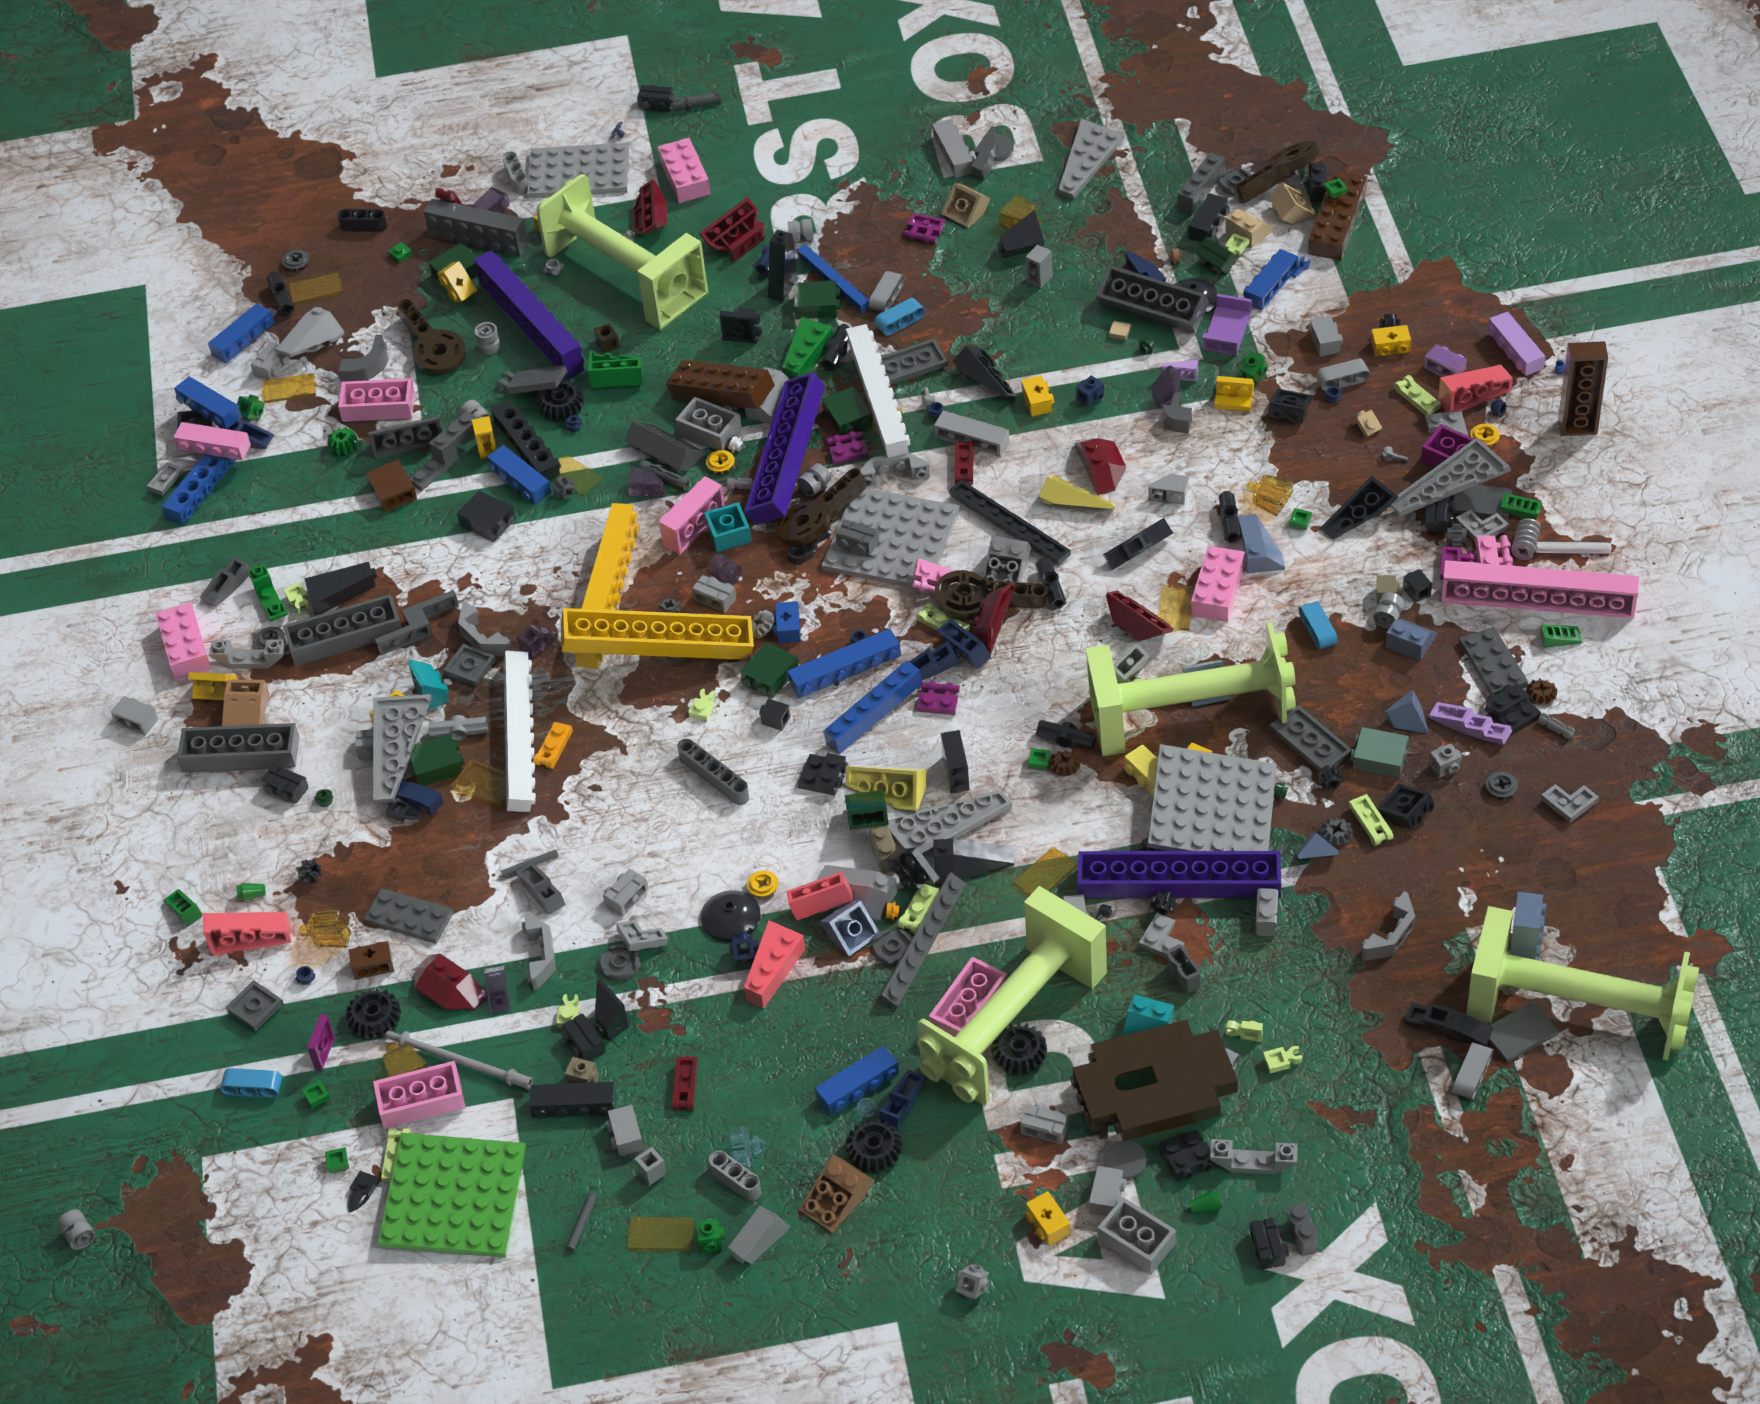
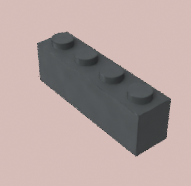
M1213 153L1208 154L1179 191L1178 209L1191 214L1196 211L1217 184L1220 175L1225 171V157Z

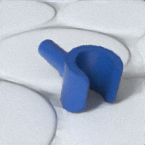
M1305 256L1300 257L1299 267L1292 274L1293 278L1302 270L1309 269L1310 259L1304 261Z
M1557 360L1555 372L1559 375L1564 374L1565 362Z

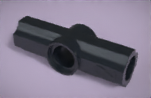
M270 272L266 277V281L272 292L274 302L277 304L281 314L289 315L294 310V305L288 294L286 284L283 282L280 273Z
M847 324L838 326L833 337L827 341L826 352L821 360V366L828 371L835 369L841 356L844 357L846 355L848 347L846 329L850 328Z
M1223 491L1218 496L1224 539L1229 543H1235L1241 538L1235 495L1230 491Z
M1046 557L1040 558L1035 563V567L1041 583L1047 587V599L1050 607L1060 609L1066 604V598L1059 582V575L1055 572L1051 559Z
M1040 720L1036 730V736L1053 740L1063 748H1069L1073 745L1092 750L1097 738L1096 733L1077 729L1070 722H1063L1060 725Z

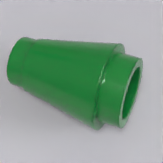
M241 883V885H236L238 901L243 900L245 902L266 895L265 884Z
M1211 1190L1189 1201L1192 1213L1218 1211L1217 1209L1222 1208L1218 1191L1212 1192Z

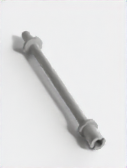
M391 1031L385 1033L387 1039L398 1042L400 1049L410 1046L503 1078L506 1084L511 1086L514 1084L529 1090L533 1083V1077L517 1073L515 1069L505 1071L410 1038V1034L407 1031H404L402 1035Z

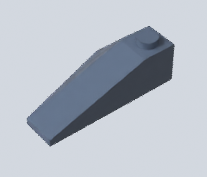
M1256 514L1238 516L1247 573L1285 570L1282 552Z

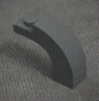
M375 335L372 349L367 355L357 359L341 360L339 368L341 382L367 381L378 375L386 367L389 357L387 343L384 342L382 335Z

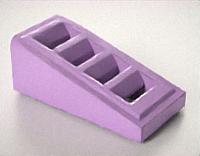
M1198 360L1161 364V379L1197 382Z

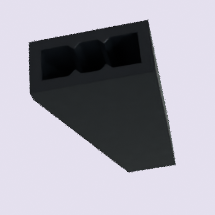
M776 230L769 243L768 298L784 302L794 283L798 280L793 234Z
M369 561L304 578L314 616L321 615L376 587L374 581L377 578L375 568L370 567Z

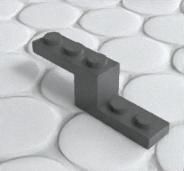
M467 411L464 412L429 442L433 458L409 478L414 487L423 491L459 460L456 444L474 429L472 420L478 419Z
M455 591L443 593L403 609L402 613L407 626L375 638L379 654L384 655L432 636L428 619L459 607Z

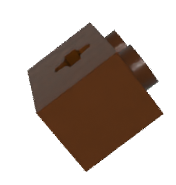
M388 941L348 949L351 970L355 980L395 972Z

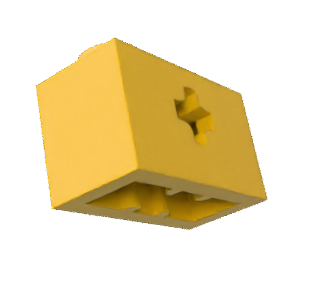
M459 261L449 264L437 273L440 283L445 286L450 299L455 303L465 300L477 291V288Z
M1407 325L1372 329L1371 344L1375 357L1410 353L1411 337Z
M1042 375L1022 379V394L1031 417L1052 412L1054 398L1052 394H1049L1048 382H1044Z
M489 416L472 420L480 459L487 458L488 455L497 450Z
M1049 1191L1026 1203V1219L1030 1224L1033 1223L1035 1225L1038 1237L1041 1240H1045L1048 1246L1071 1235V1223Z

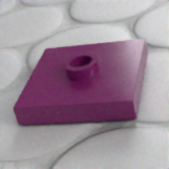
M326 1014L319 1015L307 1046L316 1071L323 1070L335 1040L329 1018Z

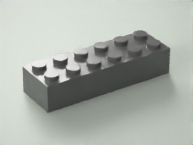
M433 198L424 210L429 237L521 256L528 245L524 218Z
M1111 265L1108 266L1096 295L1099 303L1193 333L1197 332L1209 303L1204 293Z
M391 594L283 625L295 666L376 643L375 638L402 628Z
M295 723L182 728L177 760L182 772L267 769L273 764L282 768L296 767L300 737Z

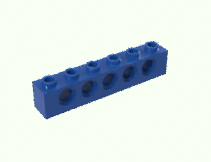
M204 454L162 505L165 518L184 525L206 496L211 493L226 471L231 468L236 459Z

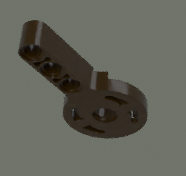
M1314 141L1297 143L1274 154L1269 159L1267 166L1233 186L1239 203H1246L1284 180L1283 177L1291 175L1290 170L1292 172L1307 166L1306 164L1309 165L1313 162L1320 152L1317 143Z
M403 299L398 303L400 319L417 340L413 347V356L418 368L432 375H444L457 370L466 358L463 339L453 331L433 329L411 300ZM439 351L445 352L443 355H434Z
M853 468L849 470L818 499L802 502L789 508L786 517L779 518L776 524V532L780 540L789 546H801L819 538L829 527L832 518L867 487L860 469Z
M956 570L943 575L938 580L934 598L936 605L944 614L955 619L968 620L981 615L982 610L979 607L982 599L987 598L988 593L1010 583L1015 584V589L1008 607L1042 608L1046 603L1047 587L1040 583L989 581L986 576L983 578L971 571ZM964 591L969 595L961 596L957 592Z

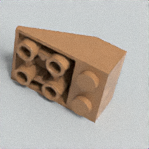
M228 679L224 693L222 726L263 724L269 698V691L265 680Z
M832 1155L799 1210L829 1231L834 1232L864 1199L875 1180L842 1158Z

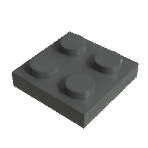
M463 644L443 669L444 674L477 686L494 664L496 658L495 655Z
M253 980L225 1008L229 1014L254 1031H257L284 1003L280 997Z

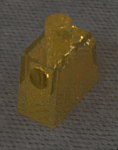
M1017 194L999 211V225L1007 228H1012L1034 211L1039 225H1041L1042 220L1038 218L1037 206L1020 194Z
M1264 475L1259 483L1250 480L1246 491L1253 493L1254 505L1274 516H1278L1293 494V481Z
M338 909L312 913L309 916L308 924L301 925L299 929L301 937L310 936L313 943L318 947L347 948L351 935V930Z
M391 1042L386 1046L388 1053L382 1056L389 1077L428 1068L426 1062L410 1044H404L399 1047L397 1042Z

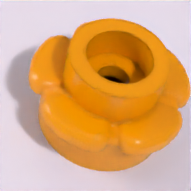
M895 901L893 903L887 902L886 919H892V921H894V917L898 918L899 906L895 905Z

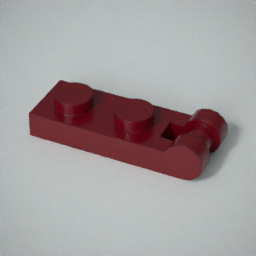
M442 188L436 189V198L463 205L454 191H444Z
M756 222L754 228L728 247L731 261L735 263L765 240L766 235L763 222Z
M955 442V484L960 480L973 484L974 442Z
M677 1057L673 1110H680V1108H687V1110L695 1109L697 1057ZM687 1096V1100H680V1097Z

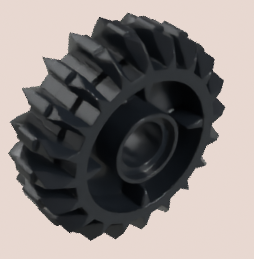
M562 379L557 388L539 390L536 404L539 412L545 418H550L551 421L554 419L557 421L560 419L566 420V418L572 415H578V411H582L584 395L580 386H577L575 382L571 383L570 380L564 382Z
M370 988L369 992L362 991L360 996L355 994V1000H350V1006H347L346 1009L348 1027L354 1034H358L360 1038L365 1036L367 1040L371 1036L376 1040L379 1035L385 1037L387 1031L392 1032V1028H397V1022L401 1018L399 1001L393 993L389 994L387 989L382 992L380 988L376 991Z
M1019 1022L1017 1026H1013L1010 1023L1009 1028H1005L992 1042L991 1047L992 1058L996 1061V1065L1002 1067L1003 1072L1009 1070L1011 1075L1014 1072H1018L1019 1076L1022 1072H1026L1029 1075L1030 1069L1036 1071L1037 1066H1042L1048 1051L1046 1039L1042 1036L1041 1030L1036 1031L1035 1026L1029 1028L1028 1023L1021 1026Z
M879 1118L877 1122H873L870 1119L869 1123H865L862 1120L861 1126L855 1125L854 1131L850 1130L845 1148L848 1159L852 1161L854 1167L858 1166L860 1171L866 1168L868 1173L871 1170H875L878 1174L879 1169H883L886 1172L887 1166L893 1167L894 1161H899V1155H902L903 1142L895 1126H890L888 1121L882 1124Z

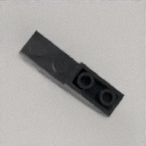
M1162 518L1104 553L1103 556L1111 570H1114L1172 535L1173 532L1165 518Z
M1411 1003L1405 1017L1407 1025L1445 1033L1447 1038L1471 1044L1474 1042L1485 1047L1493 1031V1027L1478 1019L1433 1003H1429L1428 1006Z

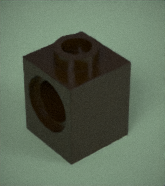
M610 323L594 328L596 342L604 354L620 348L618 335Z

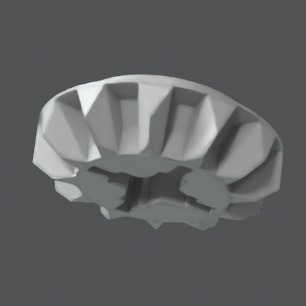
M768 610L759 611L758 615H754V619L751 620L753 637L761 638L770 631L774 622V616Z

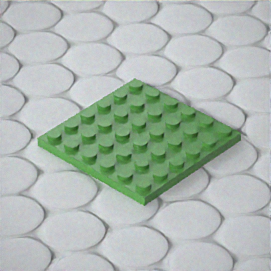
M401 1133L378 1246L506 1258L526 1143Z

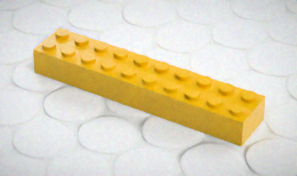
M612 503L582 609L616 610V606L620 604V591L624 590V577L628 575V563L632 561V549L636 547L635 538L640 532V526L637 525L638 514L634 510V505ZM574 653L577 667L599 669L601 661H604L605 654Z
M563 608L561 644L562 652L742 660L747 654L752 655L754 647L751 616Z

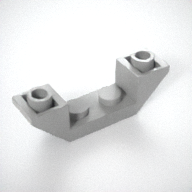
M911 453L887 458V455L872 457L860 469L867 487L876 485V474L911 470L912 480L930 478L929 463Z
M464 601L458 621L461 635L474 648L495 656H505V651H511L510 640L506 636L503 637L499 632L488 639L484 634L477 632L475 626L479 624L477 616L479 613L473 605L470 606Z
M212 640L209 657L231 669H267L283 657L286 641L267 640L265 649L233 650L230 640Z
M1404 891L1400 897H1396L1392 904V908H1394L1393 917L1399 920L1393 933L1390 932L1386 939L1374 933L1369 939H1365L1361 945L1362 960L1368 961L1394 956L1414 929L1415 913L1407 892Z
M525 913V922H521L523 934H527L529 941L539 940L541 948L544 947V952H541L542 960L529 962L530 970L526 971L528 983H532L533 989L538 990L556 971L553 937L549 925L531 914Z
M1211 1139L1210 1160L1230 1172L1275 1175L1297 1165V1144L1276 1143L1275 1152L1232 1149L1233 1140Z

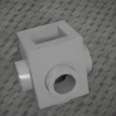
M1450 743L1431 751L1429 764L1440 778L1447 774L1455 773L1460 769L1462 755Z
M978 1265L967 1266L958 1273L955 1291L963 1294L965 1297L976 1299L981 1294L986 1293L990 1281L987 1280L989 1272L984 1271Z

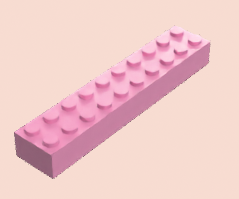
M1445 560L1441 602L1634 618L1639 576Z

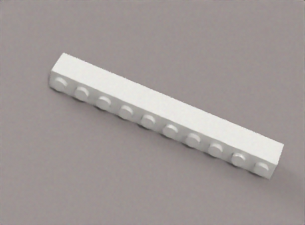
M867 324L846 329L848 343L887 458L909 453L908 445H911L909 435H905L906 427L904 423H901L902 416L901 412L897 411V401L892 399L894 398L892 387L889 388L888 376H884L886 375L884 364L881 365L880 353H876L878 352L877 343L873 342L872 330L869 331Z
M505 651L503 662L507 811L530 812L531 804L535 805V793H532V789L535 788V778H532L535 763L531 762V759L534 758V748H531L534 733H530V729H533V718H530L533 712V703L529 702V700H532V689H529V686L532 684V674H529L532 661L528 660V652Z

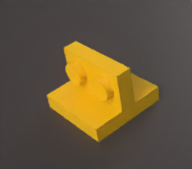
M1217 376L1214 409L1250 412L1254 392L1253 379Z
M189 672L188 679L193 680L192 699L224 700L228 679L237 680V675Z

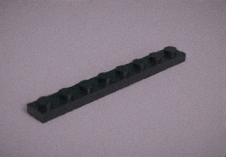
M960 480L949 489L950 496L1018 540L1028 542L1032 549L1051 559L1055 564L1060 565L1071 555L1069 548L963 480Z

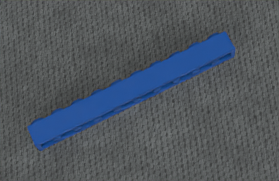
M806 244L797 249L798 258L824 281L836 280V288L840 287V295L861 314L869 310V299L863 296L849 281H846L842 275L837 273L823 258H820Z

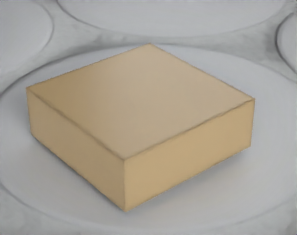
M1113 321L1109 338L1126 340L1131 324Z

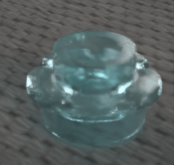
M870 1098L861 1099L856 1107L857 1113L861 1117H872L875 1115V1111H877L876 1103Z

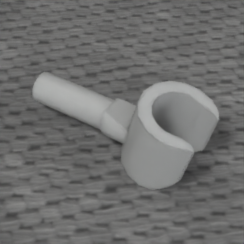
M925 387V406H929L935 402V396H930L928 388Z
M1389 446L1384 447L1383 459L1385 461L1398 459L1408 462L1409 457L1393 453V449Z

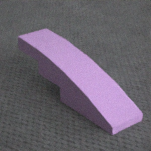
M1437 702L1429 714L1431 719L1451 729L1502 745L1505 744L1512 732L1511 726L1493 723L1491 717L1474 714L1472 708Z

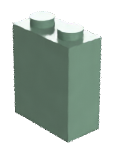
M1362 727L1360 735L1357 734L1355 738L1356 750L1352 749L1350 761H1354L1353 769L1400 778L1408 749L1409 736Z

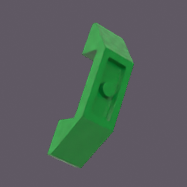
M265 564L248 569L247 572L268 621L271 622L287 616L288 613L275 591Z

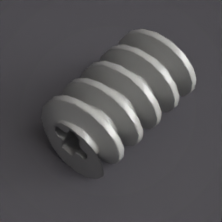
M1527 518L1517 523L1511 549L1512 554L1516 558L1521 560L1533 558L1541 529L1538 521Z

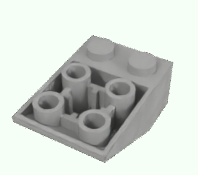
M992 536L982 577L986 576L989 581L1021 582L1030 555L1031 546L1029 543Z

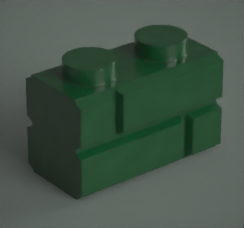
M1205 237L1201 243L1202 245L1196 251V255L1200 257L1199 261L1206 266L1211 264V269L1219 274L1221 272L1228 274L1232 265L1237 261L1238 256L1209 237Z

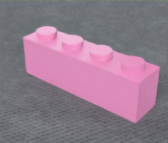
M181 422L173 437L177 450L238 460L244 459L251 445L246 432Z

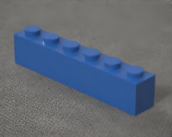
M887 629L788 670L789 684L798 698L809 695L870 668L877 667L882 663L896 659L901 656L900 643L891 629Z
M906 660L823 730L826 744L838 754L842 753L923 684L920 670Z

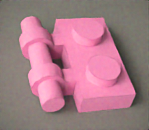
M1506 535L1500 536V542H1496L1495 536H1476L1475 544L1478 563L1512 566L1513 558L1510 556L1509 551L1511 545ZM1497 551H1502L1503 557H1498Z
M918 559L915 563L913 578L920 581L914 580L912 587L917 588L920 592L924 593L926 591L935 595V587L938 580L953 570Z

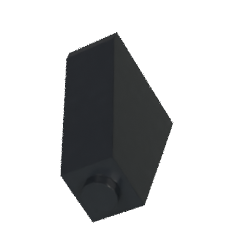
M1035 211L1028 214L1000 236L997 246L999 253H1002L1004 258L1031 252L1037 245L1044 247L1045 241Z

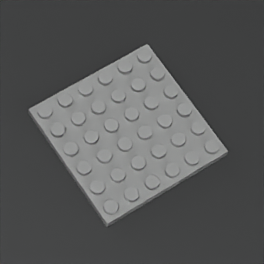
M865 488L847 505L838 528L841 527L842 522L846 519L878 529L879 543L871 555L859 554L855 550L843 549L837 545L835 533L822 563V570L914 588L912 587L913 581H920L913 578L916 561L921 559L939 565L959 515L960 506Z
M1160 744L1147 847L1166 851H1268L1277 764Z

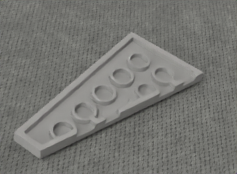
M1081 119L1059 186V194L1074 199L1125 140V135Z
M1475 438L1398 494L1399 498L1390 507L1397 514L1403 516L1510 472L1511 469L1508 464L1479 438Z
M431 694L373 698L374 803L394 802L431 702Z
M1001 790L978 795L976 799L968 801L962 799L958 800V803L948 805L946 803L918 810L915 814L907 816L906 814L898 815V818L888 820V827L892 838L902 849L917 847L925 857L934 852L933 839H957L1012 808V802Z

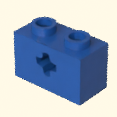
M798 601L776 603V611H772L774 622L777 624L773 625L774 636H778V643L801 642Z

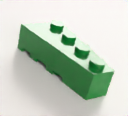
M801 317L782 366L783 373L789 379L808 374L814 369L826 352L828 339L833 337L832 327Z

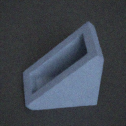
M1413 690L1385 711L1393 728L1429 734L1422 706Z
M1311 831L1297 851L1296 858L1339 855L1336 848L1321 836Z

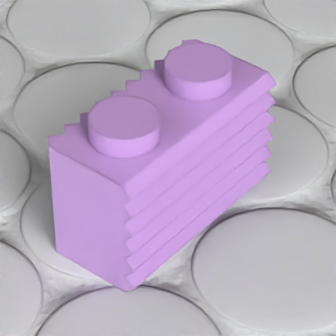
M1437 344L1424 358V368L1442 377L1463 373L1466 370L1467 359L1463 355L1455 354L1449 351L1447 347H1441Z

